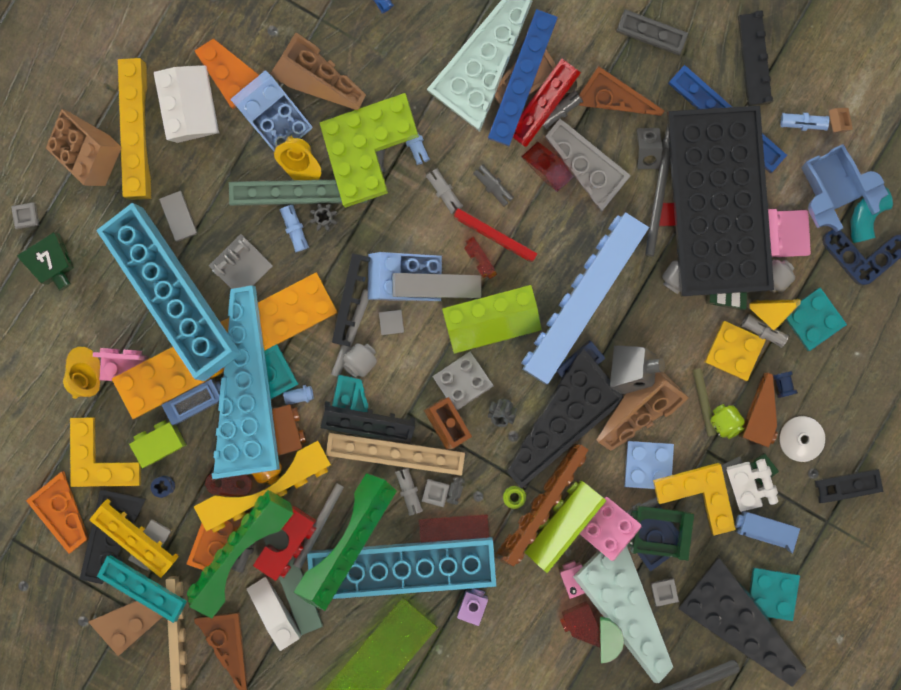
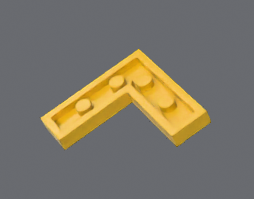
M95 417L70 418L71 487L141 485V466L139 462L96 463Z
M720 463L653 480L659 504L702 493L711 534L715 536L736 530Z

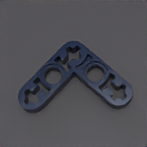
M828 231L822 239L824 247L858 285L870 284L901 258L900 249L892 253L887 251L895 247L894 241H901V235L888 239L866 259L841 231ZM830 235H837L839 238L837 239V243L840 245V247L844 246V244L847 247L840 250V252L837 253L836 250L840 248L837 246V244L831 245L829 243L831 241ZM846 251L854 254L855 259L851 264H847L843 260V254ZM878 254H883L887 259L883 267L878 266L875 262ZM870 267L874 269L866 275L867 280L859 278L861 275L860 270L865 271Z

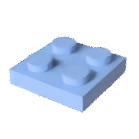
M627 441L624 486L655 489L653 480L671 476L674 444Z

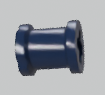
M792 371L773 375L779 392L777 398L798 393L793 386Z
M169 476L158 477L151 483V492L158 498L166 497L175 490V482ZM164 482V485L168 486V489L162 492V488L159 487V484Z

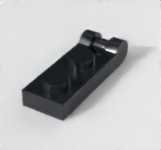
M879 469L814 480L815 487L819 490V496H817L819 503L884 492ZM833 485L835 493L829 494L827 486Z

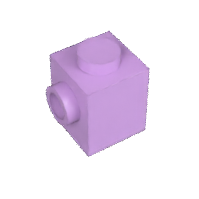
M472 588V590L466 589L457 618L479 626L488 602V596L484 595L485 592L477 588Z

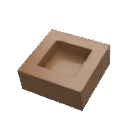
M849 108L829 110V123L833 128V133L853 130Z

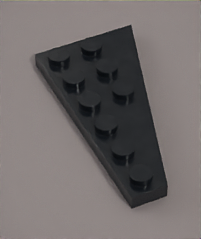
M583 347L579 350L506 468V471L521 489L616 409L624 398L621 393L610 387V379Z
M718 555L679 604V610L793 687L806 672L805 664L781 637L777 628L771 624L767 615L749 592L743 588L736 575L729 570L722 557Z

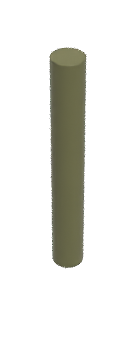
M693 369L707 436L717 435L716 430L710 423L712 412L702 369Z

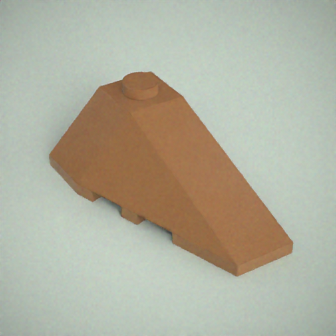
M295 33L270 75L289 88L358 110L366 94L347 76H341L334 69L335 64L331 60L327 62L319 54L321 50L316 45Z
M664 372L656 373L653 386L625 394L598 436V443L612 451L633 438L637 430L644 426L648 429L654 425L652 421L662 415L665 418L671 415L688 399V396Z

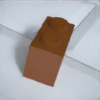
M449 397L443 398L423 410L446 450L453 449L472 437Z
M293 404L272 409L278 455L305 448L303 444L307 443L305 432L303 429H299L297 422L301 421L298 408H294Z

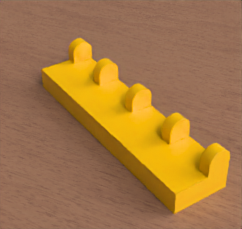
M107 498L89 520L162 578L179 556L177 554L172 556L161 547L163 543L160 540L158 543L152 540L143 532L145 528L142 526L137 528L125 518L127 515L125 512L120 514L110 506L111 501Z

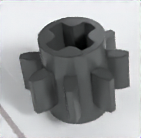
M318 204V210L310 211L314 215V219H311L310 223H318V231L325 227L329 232L331 224L337 225L333 217L338 213L337 211L330 212V204L326 208H322ZM325 212H327L329 220H324L321 223L319 215H324Z
M499 399L497 403L491 402L488 418H491L494 425L505 427L508 422L510 424L514 423L517 408H513L511 401Z

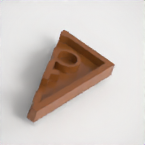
M599 66L579 94L584 102L577 105L662 116L664 113L663 109Z
M239 612L219 614L213 618L208 616L195 617V624L200 627L206 637V641L214 649V653L224 669L226 668L231 675L237 689L248 690Z

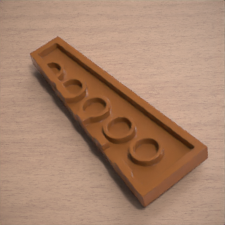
M573 444L545 483L544 494H539L531 503V512L525 516L522 515L518 521V530L513 535L509 533L494 554L495 559L513 567L521 562L525 554L524 550L528 544L530 545L536 539V531L540 525L545 524L548 520L549 511L560 501L562 497L561 492L565 486L567 487L573 481V474L577 467H581L585 462V455L588 452L587 448L582 445Z

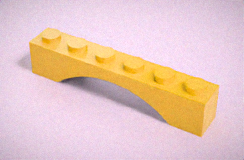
M141 58L118 59L123 197L128 200L151 199V176L145 135L147 67Z
M316 441L297 451L286 473L267 489L243 497L215 495L194 506V509L205 530L212 529L214 533L226 527L225 521L233 518L235 522L246 515L245 511L251 507L254 508L256 500L263 496L267 490L282 497L288 493L287 488L294 485L297 489L308 483L306 478L315 474L317 478L327 473V467L331 464L320 443Z

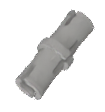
M437 168L432 171L437 180H435L431 173L427 174L426 178H428L437 191V197H441L450 213L453 214L456 212V209L452 202L457 209L462 208L463 205L453 193L451 184H447Z
M749 313L741 324L742 327L758 334L759 338L767 339L781 348L789 338V335L777 329L772 330L765 322Z
M405 468L396 471L395 474L402 490L400 495L401 497L404 496L408 514L411 516L414 513L422 512L423 509L416 493L418 491L417 486L414 487L410 469Z

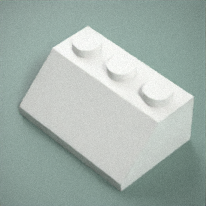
M207 66L173 67L154 72L166 140L179 143L219 133Z

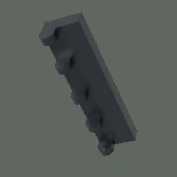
M762 10L738 16L748 106L766 105L773 102L770 86L771 76H769L768 68L769 58L765 42L766 31H764L763 24L764 14Z
M352 253L332 339L334 344L350 347L351 342L344 340L347 325L355 327L356 323L348 321L352 303L360 304L361 301L353 298L357 281L365 282L366 277L359 276L362 261L370 262L371 257Z
M325 401L320 428L410 444L415 429V417H410L409 420L395 418L394 413L384 416L373 414L372 409L362 412L351 410L350 405H345V408L330 406V402Z

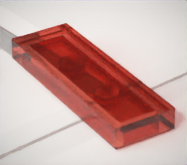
M487 514L419 519L421 543L489 538Z

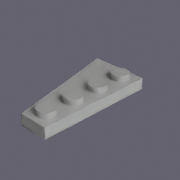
M561 119L556 122L545 136L602 212L631 175Z

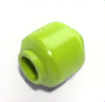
M722 404L712 411L714 415L710 419V423L720 437L731 439L744 430L745 420L734 405L726 407Z

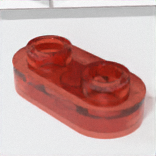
M472 236L465 241L467 246L464 249L470 259L475 257L479 263L476 268L483 278L487 276L490 280L497 275V272L478 242Z
M212 473L205 482L206 489L213 495L244 496L252 489V480L247 474L218 478L222 481L221 487L215 486L214 482L216 479H212ZM239 480L244 481V488H239L237 486V482Z

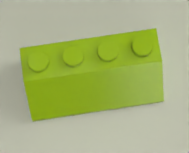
M531 285L442 308L454 354L542 330Z
M582 480L578 483L574 481L567 490L568 496L564 501L560 499L558 504L552 508L555 512L548 518L545 524L540 525L536 539L530 545L528 544L524 550V553L546 573L550 571L607 501Z

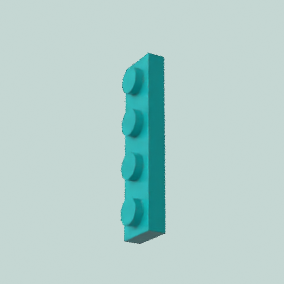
M111 555L106 557L97 575L101 580L172 623L177 622L187 602Z

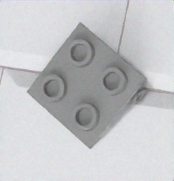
M240 234L209 267L231 289L256 284L273 265Z
M468 352L432 376L446 398H450L456 410L461 409L493 387V384L471 352Z

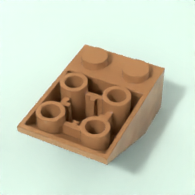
M61 109L46 149L86 186L106 185L122 148L108 134L65 109Z

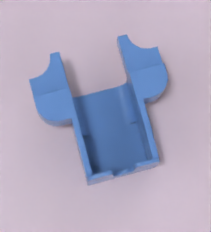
M844 144L833 148L822 157L818 155L808 160L801 167L815 194V197L809 203L808 210L817 228L829 226L835 232L842 230L843 226L835 209L862 196L872 215L880 212V200L888 195L884 181L878 173L870 171L862 175L860 174Z

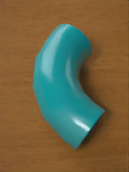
M886 188L888 195L880 200V212L872 215L864 198L855 207L850 221L853 243L876 237L874 232L876 217L893 207L892 195L888 188Z

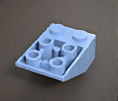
M266 70L231 98V101L273 151H275L278 145L284 143L287 137L301 138L313 128Z
M386 252L368 254V257H371L370 262H368V300L441 301V298L393 297V273L442 274V256Z

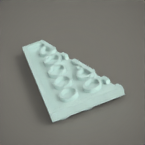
M501 0L427 88L430 94L479 132L533 0Z
M626 546L614 561H611L598 550L573 578L603 617L610 618L621 628L626 647L653 682L660 683L673 668L628 547Z

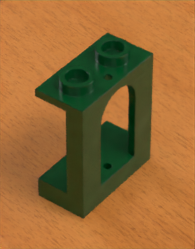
M636 505L635 510L631 511V517L639 523L645 519L680 523L677 545L647 542L639 538L638 531L627 544V547H631L630 551L633 554L644 553L689 561L694 514L691 512Z

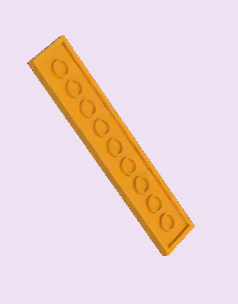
M317 273L258 302L264 351L338 313ZM229 318L220 322L227 333ZM171 347L111 379L132 419H136L224 373V367L206 381L196 380L174 347Z

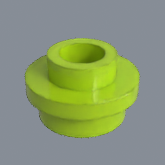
M510 486L505 490L503 500L509 508L518 509L524 505L526 494L520 487ZM512 493H517L519 495V499L517 501H512L510 499V495Z

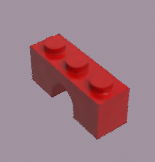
M296 506L292 507L294 514L282 528L289 537L288 547L277 549L268 544L253 564L255 568L275 581L280 576L285 578L291 569V566L288 565L293 557L295 559L298 558L304 549L301 544L305 538L310 540L317 529L314 527L317 520Z

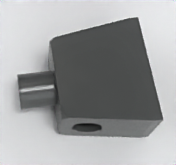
M614 346L610 387L621 394L651 387L655 384V374L665 371V361L662 358L657 359L655 353L644 347Z

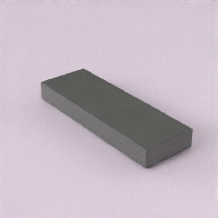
M626 9L616 31L622 35L679 56L688 36V33Z

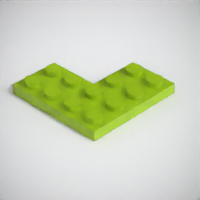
M405 93L319 122L343 206L346 208L387 194L388 190L376 152L419 137Z

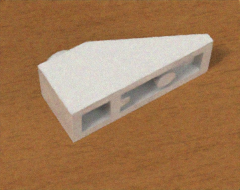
M267 576L247 588L268 633L280 651L301 638L302 635L297 624Z

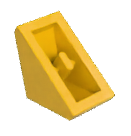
M800 299L754 300L750 303V309L772 330H775L801 304Z

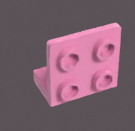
M768 209L772 258L809 256L811 251L808 211H777V209Z
M100 348V353L93 352V357H101L99 380L112 381L111 378L148 360L149 356H142V351L123 350V354H119L120 349Z
M606 496L605 500L607 501L581 531L580 535L607 558L614 561L642 525Z

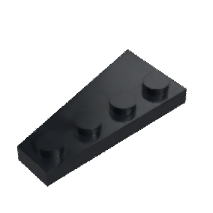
M100 489L95 512L108 498L111 501L109 505L120 514L125 512L127 514L125 518L134 524L147 498ZM93 523L80 580L103 584L104 581L98 578L97 575L106 557L111 555L117 558L122 546Z

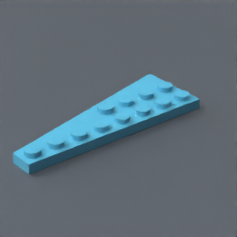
M253 285L234 288L230 291L228 335L241 355L224 367V376L221 379L218 408L220 415L219 425L216 428L217 445L213 457L215 458L212 479L280 470L256 286Z

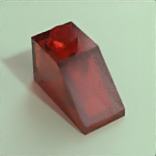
M538 141L521 156L534 172L556 192L574 177L562 159Z
M587 601L562 611L564 618L560 619L565 632L570 631L572 637L600 648V630Z

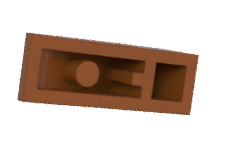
M763 373L746 416L745 424L743 425L744 430L739 434V437L764 447H769L770 444H773L778 434L775 431L777 428L773 374Z

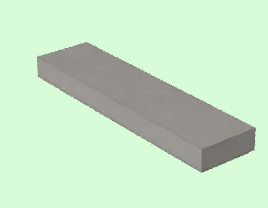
M393 273V297L481 298V275Z

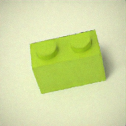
M164 420L154 426L155 430L149 434L144 431L133 437L135 441L129 445L142 468L148 467L187 446L176 425H172L171 422L167 423Z

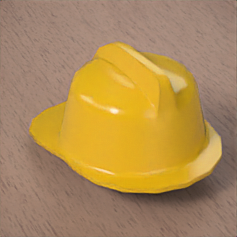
M289 136L284 143L275 148V160L294 181L320 179L322 174L321 167L312 155L308 142Z
M76 347L68 353L66 359V371L63 378L64 387L74 399L96 395L100 388V361L98 357H93L91 349Z

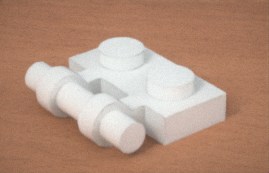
M765 459L757 460L758 468L753 470L751 469L750 462L727 467V473L740 512L762 507V497H767L771 505L778 503L776 495L778 491L776 485L772 483L770 477L772 472L770 467L767 466ZM761 478L764 487L758 488L755 479Z

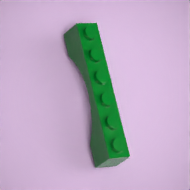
M367 473L354 492L353 514L342 539L324 560L304 574L294 591L305 602L324 611L327 609L397 492L386 480Z
M269 490L256 500L252 511L243 517L239 528L229 535L225 546L216 552L214 560L209 567L206 566L203 569L196 584H192L189 587L187 598L190 608L210 618L215 616L225 603L226 580L236 559L257 540L279 532L294 514L289 501Z

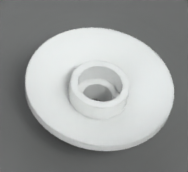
M794 417L787 421L780 431V447L784 454L792 460L799 462L813 460L824 448V430L816 420L810 417ZM803 435L808 437V441L805 444L801 442Z

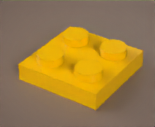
M723 321L704 363L744 381H748L766 339H761L753 333Z

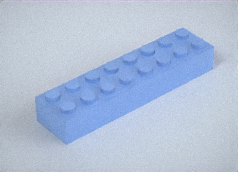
M626 212L622 216L617 215L608 228L611 233L609 236L605 234L596 246V249L599 250L596 255L592 254L583 266L587 270L583 275L580 273L572 283L571 287L574 290L571 295L569 293L565 294L558 306L561 307L558 314L556 312L553 313L546 325L549 326V329L546 333L542 332L539 334L534 342L537 346L533 353L529 351L521 362L525 365L522 370L544 384L550 382L649 229L648 226Z

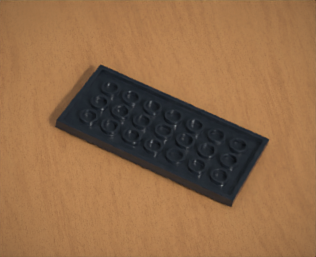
M760 106L668 111L667 122L680 296L774 290Z

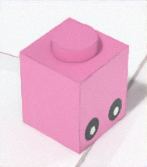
M575 560L563 564V568L559 569L569 598L584 594L583 589L573 578L583 567L580 562L576 563Z

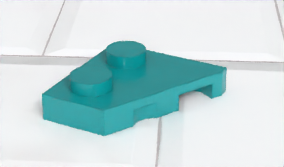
M338 375L332 406L345 408V405H350L351 410L367 412L369 407L362 380Z

